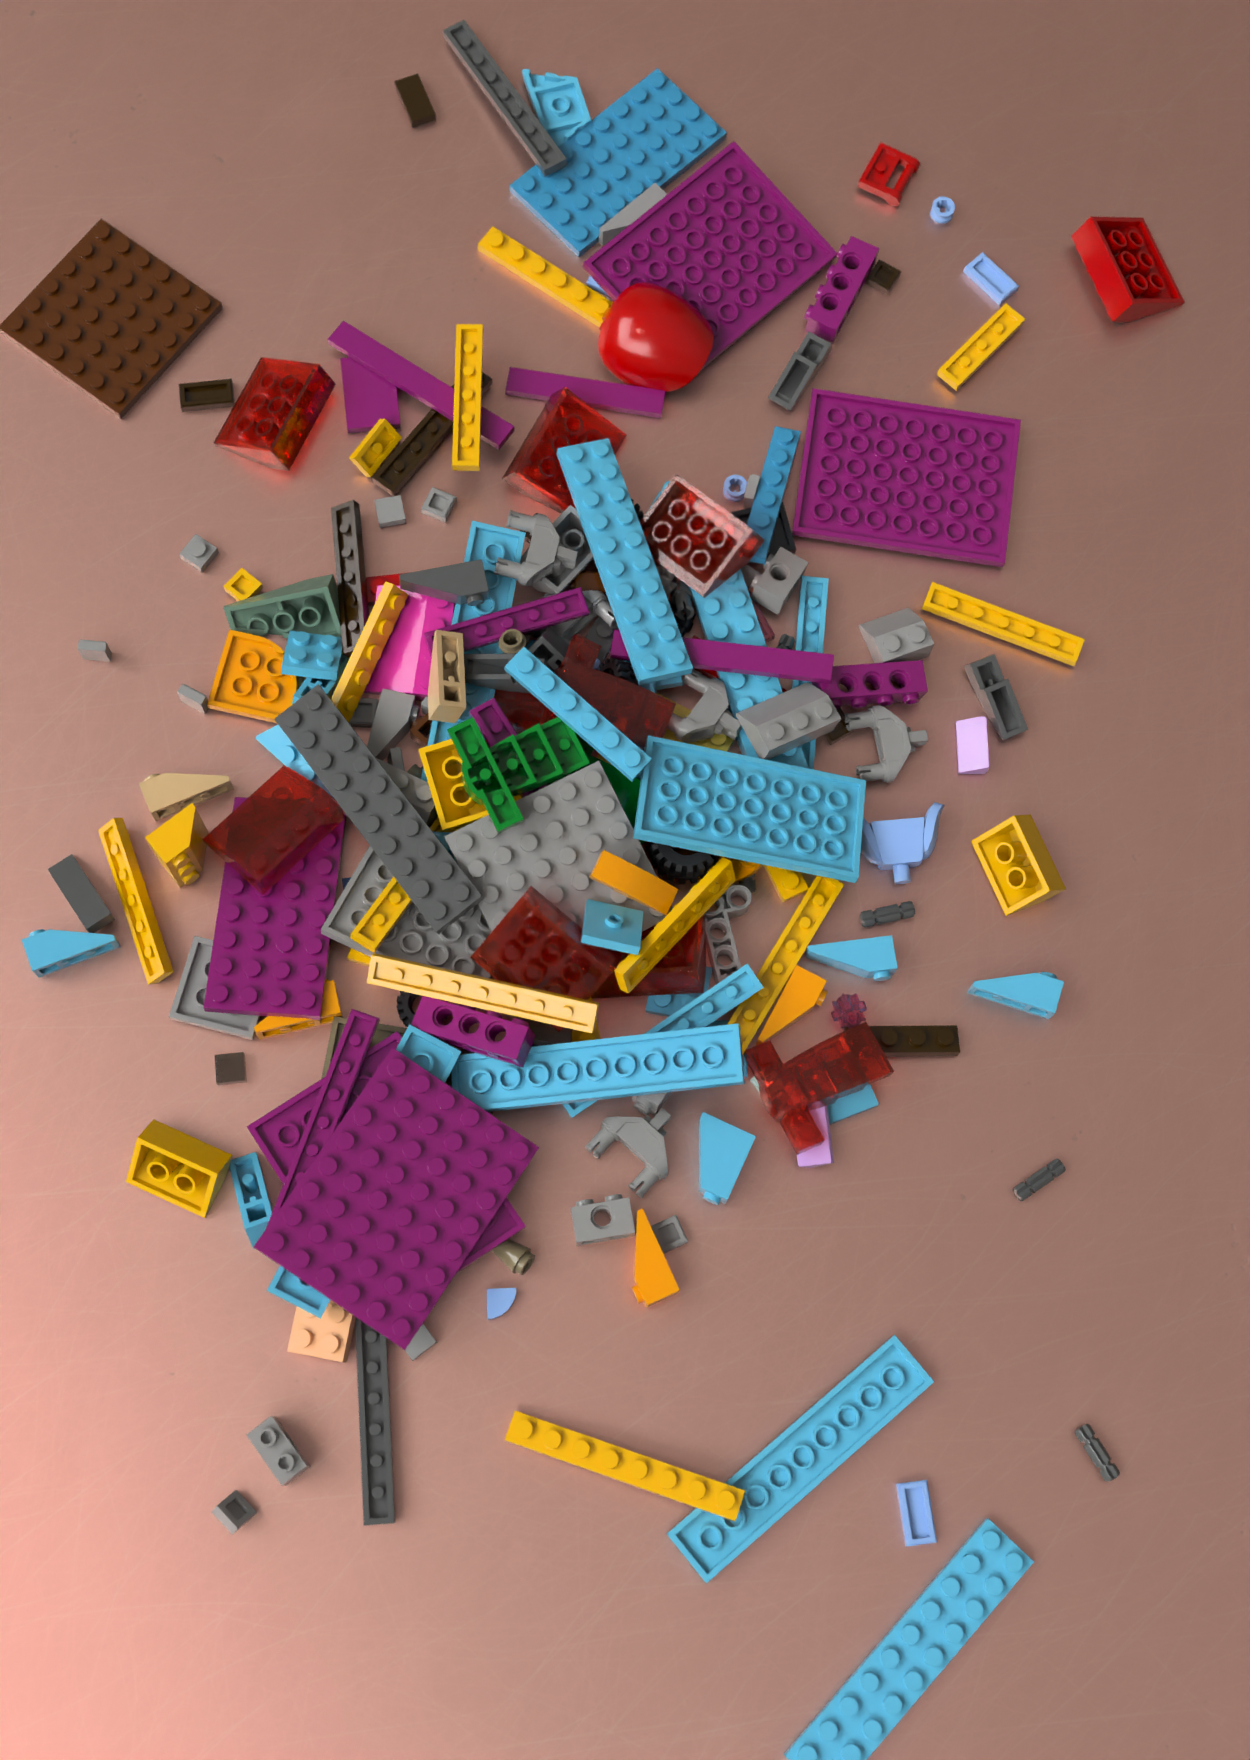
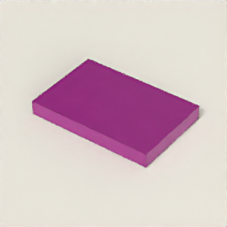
M350 357L340 358L348 433L371 431L379 419H386L394 429H400L397 387Z

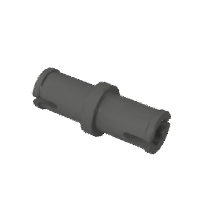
M674 574L672 582L676 583L677 586L671 592V601L676 606L677 617L685 620L684 613H686L688 620L694 615L691 603L693 596L691 590L687 587L685 576L679 574L680 581H677L676 574Z

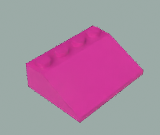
M377 586L375 603L383 586ZM403 590L408 594L405 605L398 616L393 631L385 644L381 657L363 693L381 695L382 689L414 695L416 700L423 701L426 696L428 697L431 656L424 639V633L450 626L452 624L455 603Z

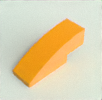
M605 850L601 851L589 878L614 889L615 892L665 916L678 891L677 888Z

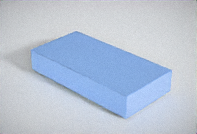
M983 252L964 268L963 272L999 306L1017 292L1019 285Z
M927 1480L896 1484L905 1546L937 1543Z

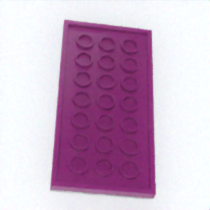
M235 797L203 1007L205 1012L321 1020L331 938L321 934V928L336 904L347 817L343 814V809L340 805Z

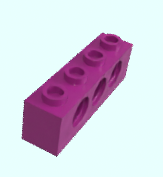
M853 236L850 237L847 245H841L836 257L839 259L837 264H831L827 272V283L819 286L815 299H817L815 305L810 304L804 316V319L807 320L806 332L809 331L826 341L834 343L866 282V278L876 263L879 252L878 247Z
M923 660L833 666L831 684L811 682L813 686L830 697L836 709L851 705L852 708H862L868 704L876 703L880 706H889L894 702H903L905 705L918 703L928 692ZM891 681L898 683L900 689L895 688ZM865 683L871 684L874 690L868 689ZM839 684L844 685L848 692L842 691Z
M422 996L411 1023L412 1026L448 1045L522 1068L525 1065L536 1036L528 1027L529 1024L523 1020L513 1018L511 1022L502 1019L503 1016L494 1011L486 1010L485 1013L476 1011L475 1007L462 1004L458 1006L449 1001ZM452 1015V1021L448 1025H443L444 1019ZM479 1023L478 1030L470 1034V1027ZM505 1031L504 1039L495 1042L496 1035Z

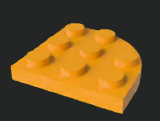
M229 629L207 702L208 708L277 723L274 719L292 705L293 696L298 690L297 676L281 674L285 652L266 638Z

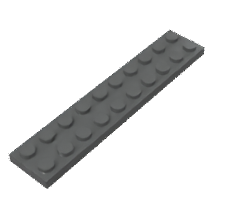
M319 684L274 719L436 933L440 934L484 899Z

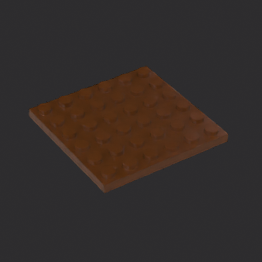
M101 218L0 324V333L115 416L122 419L223 307L222 303Z

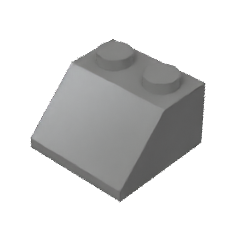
M909 607L859 625L860 632L874 663L917 661L929 657L934 646L924 620Z

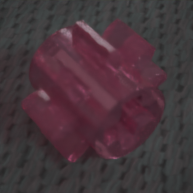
M843 993L837 1001H832L834 1011L831 1012L833 1021H839L841 1029L844 1026L853 1028L862 1021H866L863 1013L867 1010L864 1001L859 1000L856 993L853 995H845Z

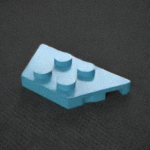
M530 69L522 70V77L535 116L557 146L571 139L577 131L591 123V117L577 77L558 76L545 72V76L530 74Z
M279 725L256 736V740L327 804L338 805L337 801Z

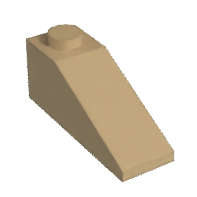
M436 630L434 632L428 687L429 720L456 723L466 709L463 633Z
M152 774L139 783L150 813L155 821L178 813L191 803L195 806L234 790L229 777L225 775Z

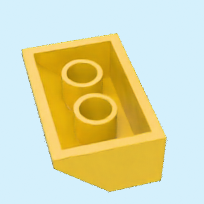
M452 739L418 749L443 831L462 828L489 815L485 806L473 801L464 789L462 782V760Z
M191 803L146 836L145 839L159 862L180 888L185 884H192L199 878V873L203 871L209 832L196 807Z
M1031 814L1014 815L971 841L1006 916L1044 902L1066 889Z
M153 1119L137 1137L126 1182L205 1218L227 1176L232 1154Z

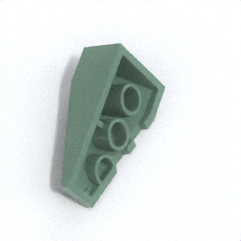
M333 574L303 580L224 606L231 630L265 636L266 634L282 635L283 638H288L289 631H303L306 633L341 637L338 589Z

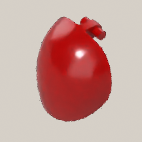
M644 282L629 286L613 301L611 307L606 309L601 318L603 322L599 328V354L609 371L627 385L664 390L665 392L682 388L698 375L713 347V330L707 319L685 298L657 284Z

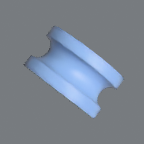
M938 197L932 204L931 218L937 223H948L953 217L955 204L948 197ZM940 207L946 208L945 213L940 212Z
M740 475L727 477L723 487V495L727 500L739 502L744 499L747 486L745 478ZM734 484V487H736V484L739 485L740 491L736 492L735 490L732 492L730 490L731 485Z

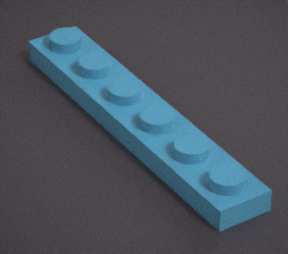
M777 426L774 428L739 551V560L764 565L766 563L800 441L801 431Z

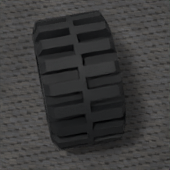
M653 842L649 844V857H652L651 863L653 867H658V874L662 877L667 874V880L670 882L678 879L679 884H685L686 880H690L691 884L697 883L698 877L702 879L709 869L716 865L719 858L718 855L703 852L681 855L675 852L671 846Z

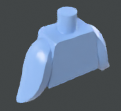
M934 802L927 810L925 816L918 818L872 821L868 824L863 817L862 854L869 862L878 865L879 870H893L895 884L910 883L909 868L918 867L934 851L940 815L945 805Z

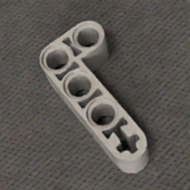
M743 885L730 886L715 902L718 910L714 912L706 911L699 919L711 968H713L715 984H718L727 978V975L733 974L741 968L729 919L740 917L749 909L752 895L750 890ZM740 896L744 899L745 904L742 906L734 905L731 898ZM718 928L724 932L725 936L721 939H716L711 935L710 931ZM726 955L731 959L732 963L728 966H723L717 961V957Z

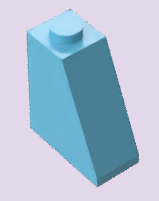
M702 1112L699 1119V1192L703 1193V1199L710 1203L719 1205L722 1202L726 1204L756 1136L705 1112Z

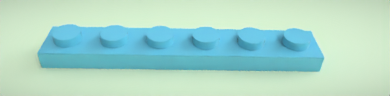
M525 647L504 667V670L631 782L651 762L652 758Z

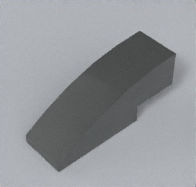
M808 331L797 352H794L768 399L792 411L831 352V343Z
M464 654L465 683L496 690L530 693L504 670L506 664L516 654ZM539 659L552 671V668L545 659Z
M995 654L965 665L964 669L976 696L1001 739L1005 740L1028 730L1009 679H1004Z
M72 854L48 869L89 933H95L115 920Z

